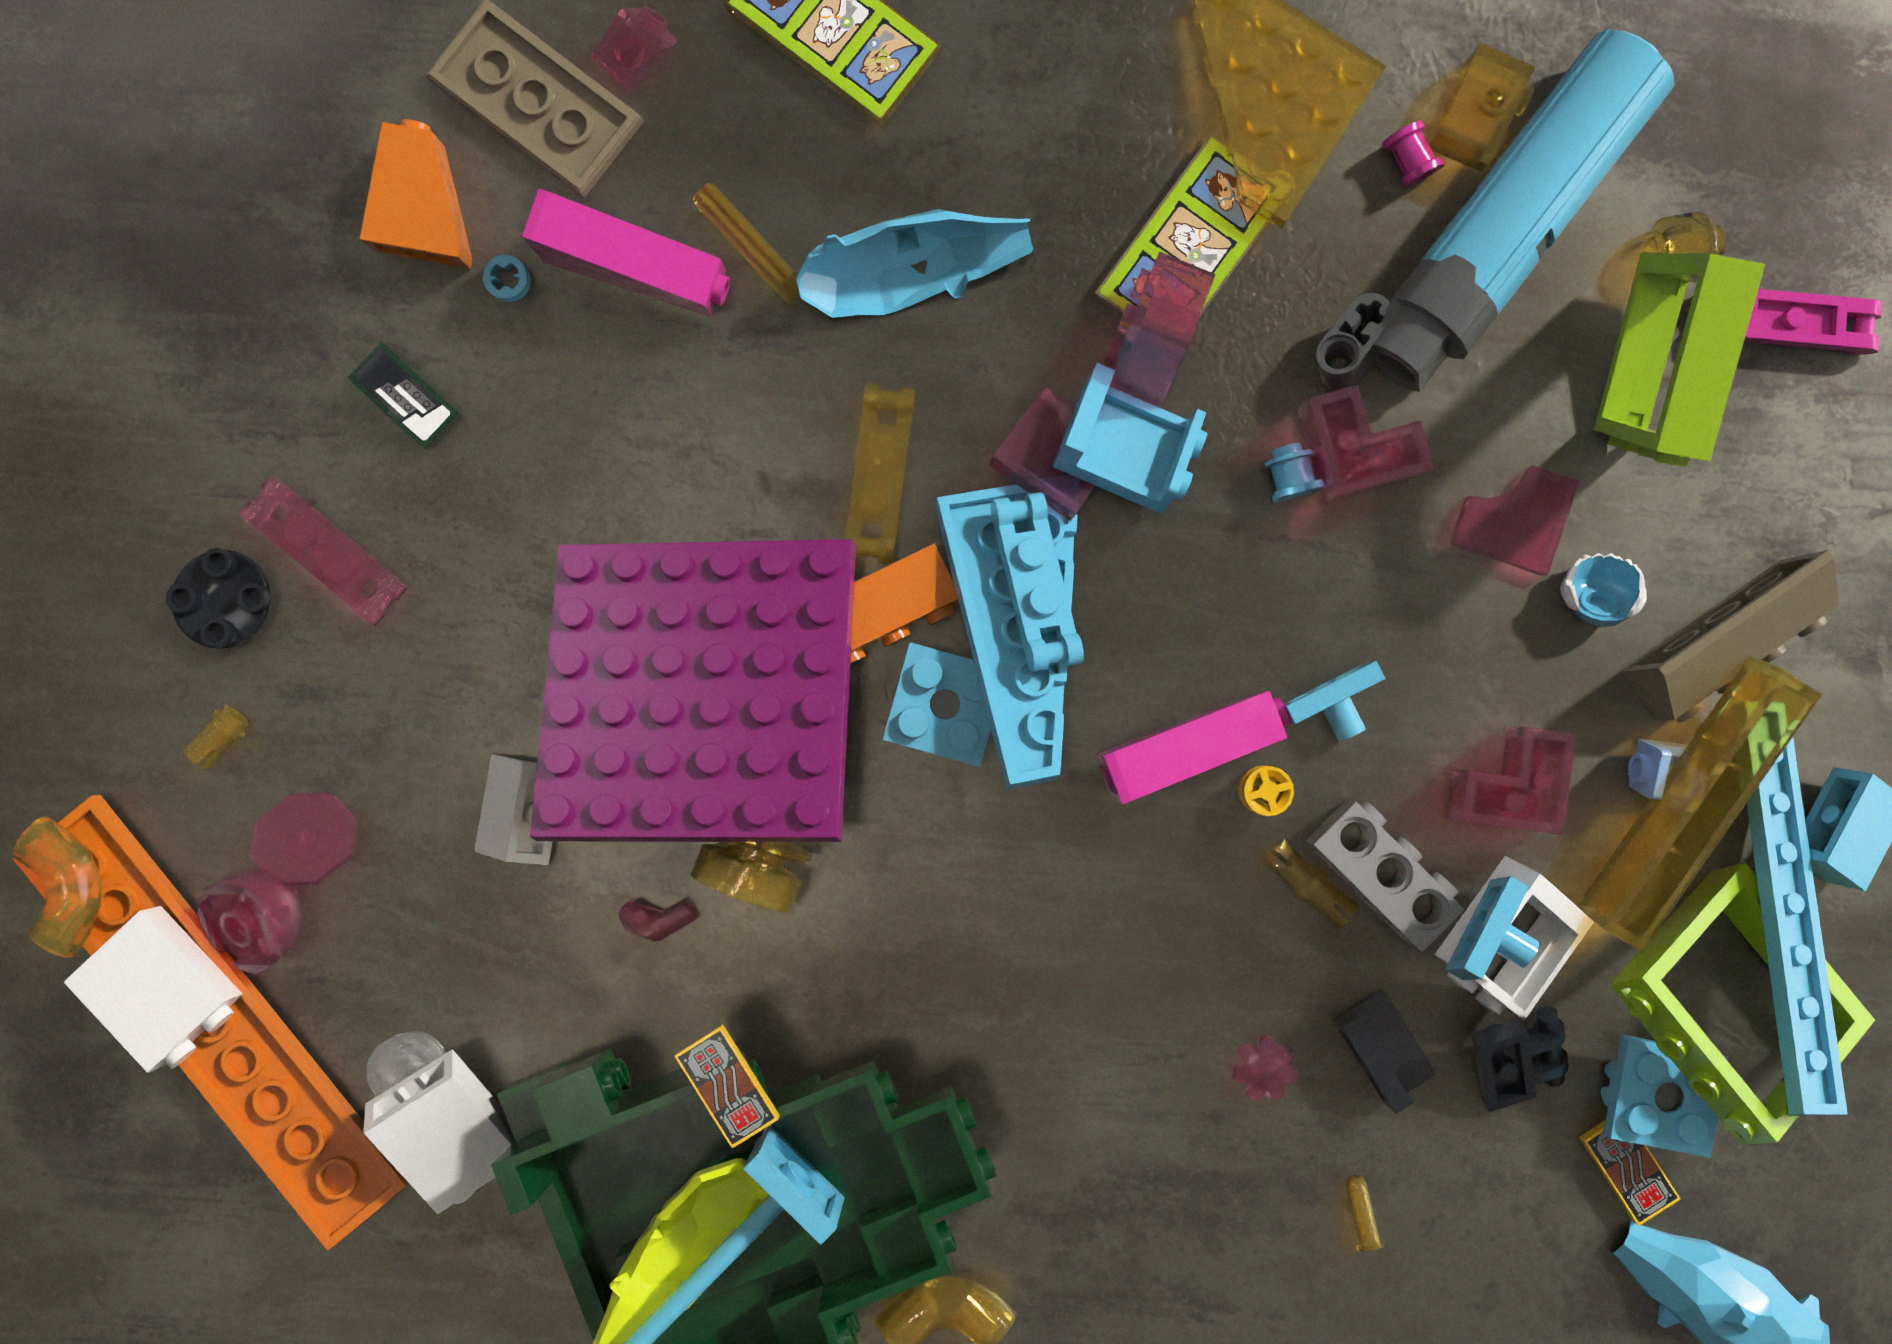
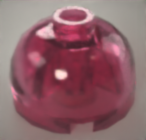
M261 869L236 871L210 884L201 893L206 894V899L198 903L197 912L203 931L212 946L219 953L228 949L234 956L239 958L232 965L242 971L253 974L267 971L281 961L299 940L303 930V912L299 895L290 883L269 871Z

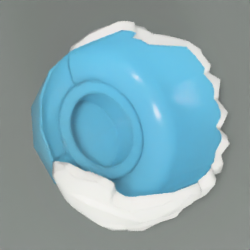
M1597 553L1592 557L1584 555L1582 558H1579L1568 569L1560 587L1561 595L1567 606L1573 609V612L1583 621L1597 627L1616 626L1627 620L1628 617L1637 615L1643 609L1647 600L1644 576L1637 564H1632L1630 559L1623 560L1620 556L1616 557L1612 553L1605 556Z

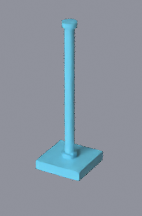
M771 1125L757 1139L743 1168L769 1196L623 1344H653L784 1210L821 1245L836 1230L845 1197Z

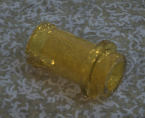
M225 705L221 710H213L210 713L212 720L189 744L182 748L185 756L196 766L199 764L202 769H209L212 763L235 739L242 740L246 736L245 729L249 726V723L239 711L231 706Z

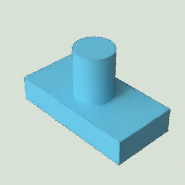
M1377 661L1365 662L1283 703L1290 724H1296L1323 710L1338 742L1347 740L1366 730L1350 696L1386 679Z
M1512 876L1490 880L1445 968L1446 971L1461 980L1483 979L1495 953L1505 957L1521 968L1526 967L1537 953L1539 941L1511 925L1529 886Z

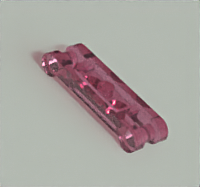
M271 474L261 485L264 491L254 503L248 501L238 512L239 515L264 533L340 597L363 620L376 627L386 615L383 612L393 598L399 600L408 587L287 484ZM282 503L290 512L279 524L270 515ZM371 578L378 586L366 597L360 590Z

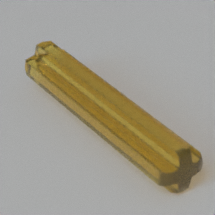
M709 182L702 186L693 196L695 205L787 304L791 305L798 301L801 296L796 280L797 273L713 183Z

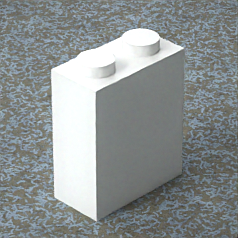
M162 906L140 910L64 981L67 987L147 1073L165 1065L173 1069L186 1060L197 1048L192 1042L204 1030L210 1034L222 1026L234 1014L230 1006L243 995Z
M453 1049L365 1104L363 1133L437 1214L453 1204L463 1203L477 1189L496 1178L491 1164L515 1142L502 1106Z

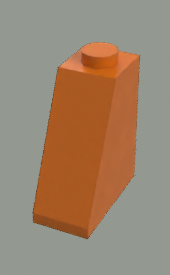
M401 119L400 125L382 122L360 240L377 253L471 269L473 259L445 146L431 131V127L422 122L410 119Z

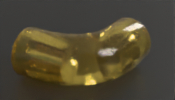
M45 816L33 822L22 833L12 853L16 860L33 870L43 880L46 888V902L41 913L28 931V936L34 943L48 952L66 958H74L90 936L101 909V876L91 851L71 831L50 817Z
M942 1275L903 1291L877 1316L875 1325L890 1344H921L933 1332L945 1328L960 1331L975 1344H998L1014 1323L1017 1312L1000 1296L973 1279Z

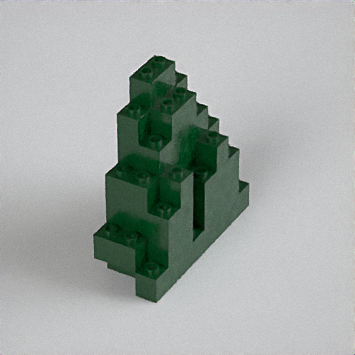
M609 1048L567 1066L562 1062L512 1082L497 1093L515 1142L491 1164L510 1215L530 1208L538 1199L594 1341L613 1291L609 1286L610 1283L617 1277L638 1239L650 1225L655 1214L660 1212L664 1203L680 1190L696 1172L735 1158H742L747 1161L757 1139L772 1125L845 1197L836 1230L820 1245L784 1210L653 1344H858L856 1333L861 1332V1327L855 1310L952 1272L950 1253L957 1251V1245L947 1220L938 1222L937 1219L992 1197L989 1180L997 1177L986 1146L976 1149L969 1130L977 1127L966 1096L956 1099L952 1086H949L897 1107L898 1097L890 1075L887 1071L878 1073L874 1060L821 1081L818 1074L769 1094L767 1088H765L764 1079L755 1060L748 1062L744 1051L741 1050L742 1056L780 1117L777 1121L744 1142L731 1148L682 1068L627 1090V1088L631 1087L628 1069L621 1058H614L612 1050Z

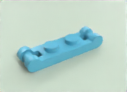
M1042 492L1026 494L1024 500L1010 502L1008 497L992 499L990 508L992 522L1029 670L1031 672L1047 670L1049 664L1063 662L1066 666L1083 663V645L1079 634L1076 633L1048 522V510L1044 494ZM1027 520L1030 531L1016 533L1013 522ZM1055 632L1058 642L1045 643L1041 634Z

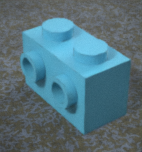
M1833 767L1805 820L1813 873L1828 883L1862 891L1867 890L1892 842V788L1876 775Z

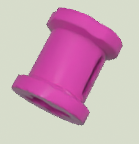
M1422 120L1401 128L1382 142L1386 151H1392L1404 174L1401 180L1404 187H1410L1423 181L1445 166L1442 158H1436L1423 134L1426 127Z

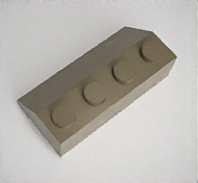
M1826 550L1780 560L1621 671L1654 719H1676L1677 722L1690 719L1704 709L1705 706L1702 700L1717 691L1718 694H1722L1742 683L1746 678L1742 672L1752 665L1758 663L1761 666L1775 660L1786 651L1783 645L1785 642L1797 634L1799 637L1807 636L1826 624L1827 620L1824 615L1839 605L1833 556Z

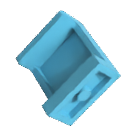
M1096 363L1083 385L1052 467L1163 514L1173 499L1181 501L1190 486L1193 473L1186 471L1190 458L1196 460L1205 443L1207 432L1201 430L1206 412L1196 409L1189 419H1184L1110 386L1115 370Z

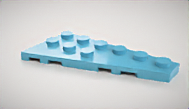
M1072 475L937 497L934 505L1006 790L1054 781L1060 776L1064 726L1063 698L1064 685L1067 681V666L1063 662L1049 664L1047 670L1035 672L1029 670L992 522L991 500L1008 497L1010 502L1024 500L1026 494L1038 492L1044 494L1047 503L1048 522L1071 609L1074 577V536L1077 532L1078 517L1076 515L1077 493L1080 487V479ZM1027 520L1013 522L1016 533L1030 531ZM1055 632L1041 634L1045 643L1058 642Z

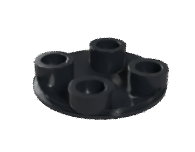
M214 548L195 557L185 565L177 576L174 585L167 591L166 602L173 612L177 625L188 638L206 647L224 649L235 647L248 641L261 629L269 614L271 590L265 573L252 559L235 551Z

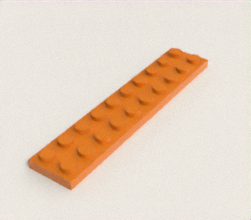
M91 795L13 859L90 956L140 910L162 906L243 993L230 1006L234 1014L214 1032L209 1034L204 1030L192 1042L197 1047L196 1050L179 1064V1067L327 1251L409 1185L407 1180L363 1133L364 1121L101 795Z

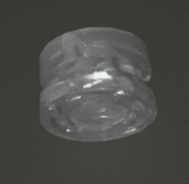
M411 1030L398 1033L378 1045L369 1057L366 1069L368 1085L377 1097L383 1093V1090L385 1092L444 1055L445 1050L436 1038L426 1032Z

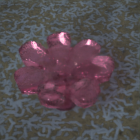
M1262 1035L1258 1038V1049L1255 1050L1246 1043L1238 1048L1237 1056L1245 1062V1065L1237 1066L1233 1069V1078L1239 1083H1250L1246 1089V1095L1252 1100L1260 1101L1266 1092L1271 1099L1279 1100L1285 1096L1283 1084L1285 1082L1289 1084L1296 1083L1299 1078V1072L1295 1067L1288 1066V1063L1294 1056L1292 1048L1284 1043L1276 1049L1273 1037Z

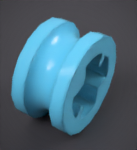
M502 254L493 257L487 262L483 269L482 279L485 288L491 295L503 302H514L522 299L528 293L532 278L529 269L524 263L512 255ZM516 267L519 272L514 274V277L519 280L517 286L511 289L505 285L501 290H498L496 284L501 283L496 277L498 271L503 268L505 271L510 272Z

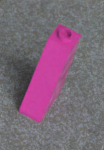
M538 188L522 238L544 263L709 317L712 316L715 304L723 305L728 294L730 277L725 276L726 268L720 258Z
M1270 690L1261 691L1095 755L1112 800L1125 804L1288 738L1284 727L1289 725L1290 722L1282 700L1279 697L1273 699Z

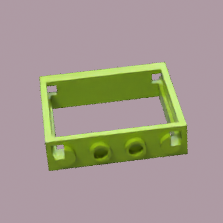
M1640 253L1594 431L1609 435L1608 445L1621 447L1622 450L1638 453L1639 456L1655 459L1656 462L1673 466L1687 467L1690 458L1710 462L1765 264L1708 253ZM1688 282H1694L1696 287L1657 430H1651L1648 427Z
M1744 862L1711 871L1609 985L1628 1006L1627 1011L1636 1017L1655 1039L1658 1049L1666 1057L1670 1058L1687 1078L1693 1092L1704 1099L1722 1121L1725 1131H1730L1741 1145L1778 1143L1798 1118V1116H1789L1784 1077L1762 1103L1661 981L1722 911L1768 965L1757 876ZM1826 961L1841 1064L1875 1019Z

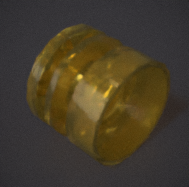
M728 842L726 846L705 843L701 846L691 876L700 883L733 898L769 910L789 913L796 900L802 880L783 867L786 860L808 863L812 858V854L794 845L793 842Z

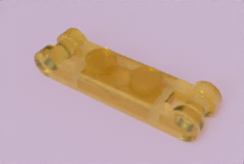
M866 382L845 539H853L856 545L855 560H858L859 556L878 558V563L890 565L893 563L916 389L901 387L900 392L881 389V384ZM879 409L897 411L896 425L877 423ZM864 523L882 525L881 538L862 536Z

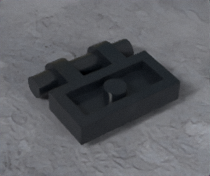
M1551 1006L1539 1008L1536 1013L1537 1020L1534 1022L1533 1028L1526 1029L1521 1018L1502 1024H1493L1483 1030L1471 1033L1480 1095L1488 1112L1537 1098L1536 1084L1546 1082L1549 1086L1557 1087L1564 1083L1569 1062L1567 1052L1561 1045L1565 1042L1566 1034L1564 1023L1558 1018V1012L1555 1008Z

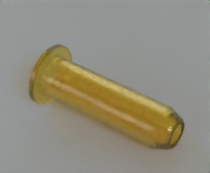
M1361 1175L1349 1177L1347 1179V1190L1360 1244L1356 1246V1250L1371 1251L1386 1246V1241L1379 1238L1367 1183Z

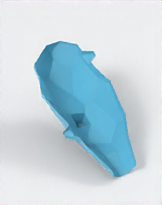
M936 209L886 220L843 237H838L836 234L829 235L823 244L818 245L808 254L796 276L801 299L835 318L853 315H886L921 302L945 290L955 299L963 297L968 281L984 277L1033 251L1028 229L1030 219L981 217ZM926 260L925 274L917 272L911 265Z
M1630 1221L1629 1234L1625 1243L1614 1253L1611 1252L1646 1294L1659 1303L1657 1323L1664 1328L1681 1323L1700 1344H1830L1829 1326L1820 1320L1819 1299L1809 1294L1797 1301L1770 1271L1709 1241L1672 1235L1643 1225L1638 1226Z

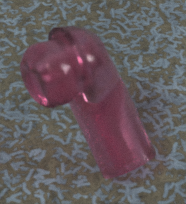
M686 898L664 911L638 901L626 902L619 911V920L627 932L654 942L664 940L697 920L696 913Z

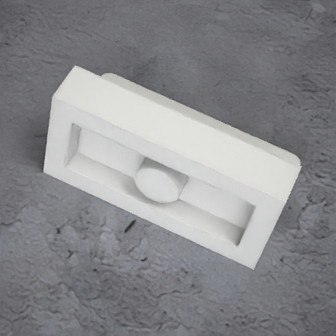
M493 754L491 756L475 852L505 862L549 865L553 841H535L530 837L537 762L519 760L503 755Z

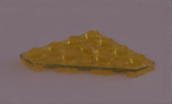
M1194 0L1191 11L1195 27L1199 26L1204 46L1202 55L1211 91H1215L1221 114L1219 122L1227 154L1231 156L1237 177L1235 186L1239 202L1282 229L1386 68V65L1283 0Z

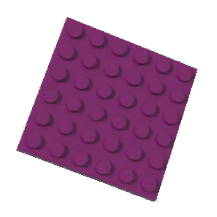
M853 539L559 545L530 837L535 841L842 842L856 545Z

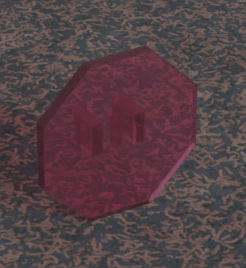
M332 793L290 794L256 820L249 857L276 886L318 885L353 857L358 820Z

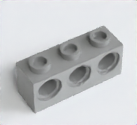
M1345 800L1304 842L1409 947L1422 953L1465 910L1454 899L1458 894L1457 889L1440 873L1435 872L1431 876L1418 863L1423 856L1405 838L1400 836L1395 840L1382 828L1387 820L1370 803L1364 801L1359 805L1356 801ZM1355 822L1361 829V841L1355 848L1347 850L1341 843V831L1347 824ZM1391 858L1396 864L1397 874L1392 882L1382 885L1377 879V867L1383 860ZM1428 894L1432 901V910L1426 918L1417 920L1412 911L1413 903L1419 896Z

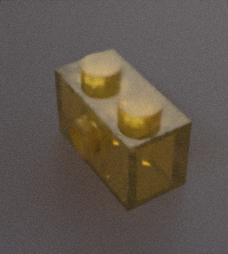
M1480 43L1463 67L1429 143L1431 150L1479 172L1493 159L1499 160L1511 144L1514 132L1507 130L1514 114L1521 116L1533 95L1534 87L1529 86L1528 83L1535 67Z

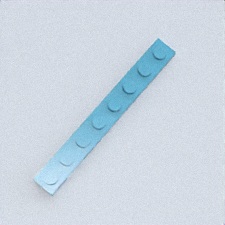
M1745 703L1734 707L1788 1112L1789 1116L1848 1115L1789 706Z

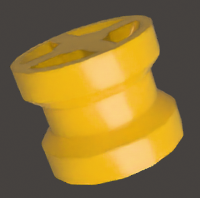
M1254 766L1243 774L1238 784V797L1243 806L1250 812L1264 816H1275L1284 812L1291 804L1294 796L1293 783L1289 775L1282 769L1273 766Z

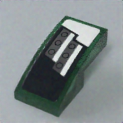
M382 341L347 376L358 389L424 449L459 413L457 409L426 383L415 370Z

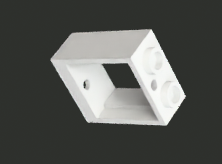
M1504 856L1435 955L1445 964H1448L1490 880L1512 876L1529 886L1512 922L1526 902L1541 913L1526 933L1539 941L1537 953L1526 967L1521 968L1507 960L1493 981L1486 975H1484L1483 979L1461 980L1449 972L1446 975L1471 994L1476 989L1479 990L1474 999L1496 1015L1501 1017L1506 1009L1515 1016L1525 1020L1594 921L1540 873Z

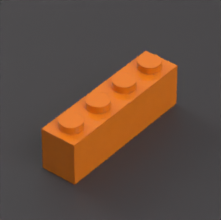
M935 543L854 582L850 665L865 658L866 654L863 648L881 640L884 647H888L911 635L908 626L925 618L930 626L956 613L953 604L959 601L955 585Z

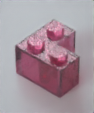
M1162 252L1158 253L1151 271L1141 268L1130 295L1139 299L1137 307L1127 303L1116 330L1117 333L1125 336L1122 338L1114 335L1103 362L1112 366L1111 369L1115 370L1110 383L1111 387L1161 407L1190 345L1213 283L1214 273Z
M1358 385L1308 398L1297 408L1308 449H1312L1314 453L1311 459L1317 480H1323L1324 487L1321 488V495L1324 503L1419 478L1434 470L1421 420L1371 434Z
M1507 727L1501 775L1468 770H1451L1445 819L1564 835L1576 733L1532 727Z

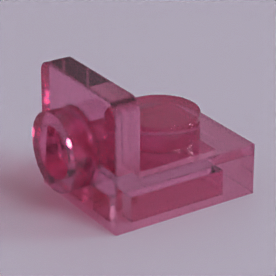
M646 6L642 9L621 8L591 56V59L626 89H637L660 51L664 48H673L678 39L666 29L669 25L667 20L655 10Z

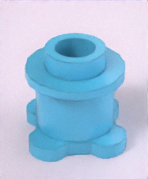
M1301 443L1288 444L1273 449L1271 451L1273 459L1264 463L1266 469L1271 468L1277 490L1272 495L1273 503L1314 494L1321 491V488L1324 487L1322 479L1315 480L1310 457L1314 455L1313 450H1302Z

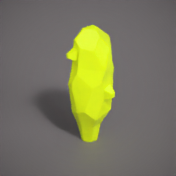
M735 1158L696 1172L680 1190L664 1203L660 1212L655 1214L650 1225L638 1239L617 1277L610 1283L609 1286L613 1291L593 1344H623L769 1196L743 1169L747 1162L746 1160Z

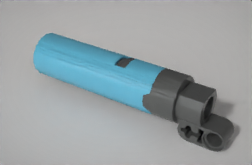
M1606 29L1594 35L1478 185L1464 207H1461L1390 301L1377 293H1365L1357 296L1320 341L1316 350V360L1320 379L1328 390L1336 393H1346L1355 389L1373 366L1376 365L1397 383L1408 389L1420 392L1447 357L1453 359L1466 358L1536 267L1546 250L1557 240L1674 87V75L1670 65L1652 44L1626 31H1609ZM1362 323H1365L1366 327L1362 331ZM1337 357H1347L1352 360V363L1343 369H1334L1329 366V363Z

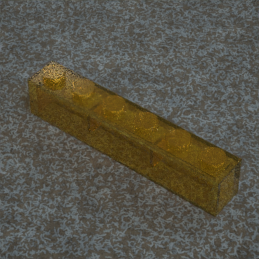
M1750 655L1668 773L1662 799H1650L1577 907L1601 928L1643 952L1822 694L1786 670Z

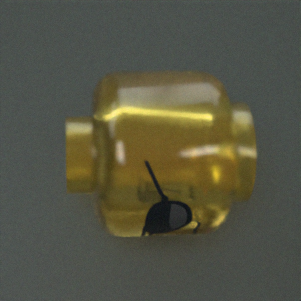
M1703 211L1662 217L1657 220L1651 232H1648L1643 240V252L1708 253L1722 255L1726 246L1722 227L1715 225L1712 218Z

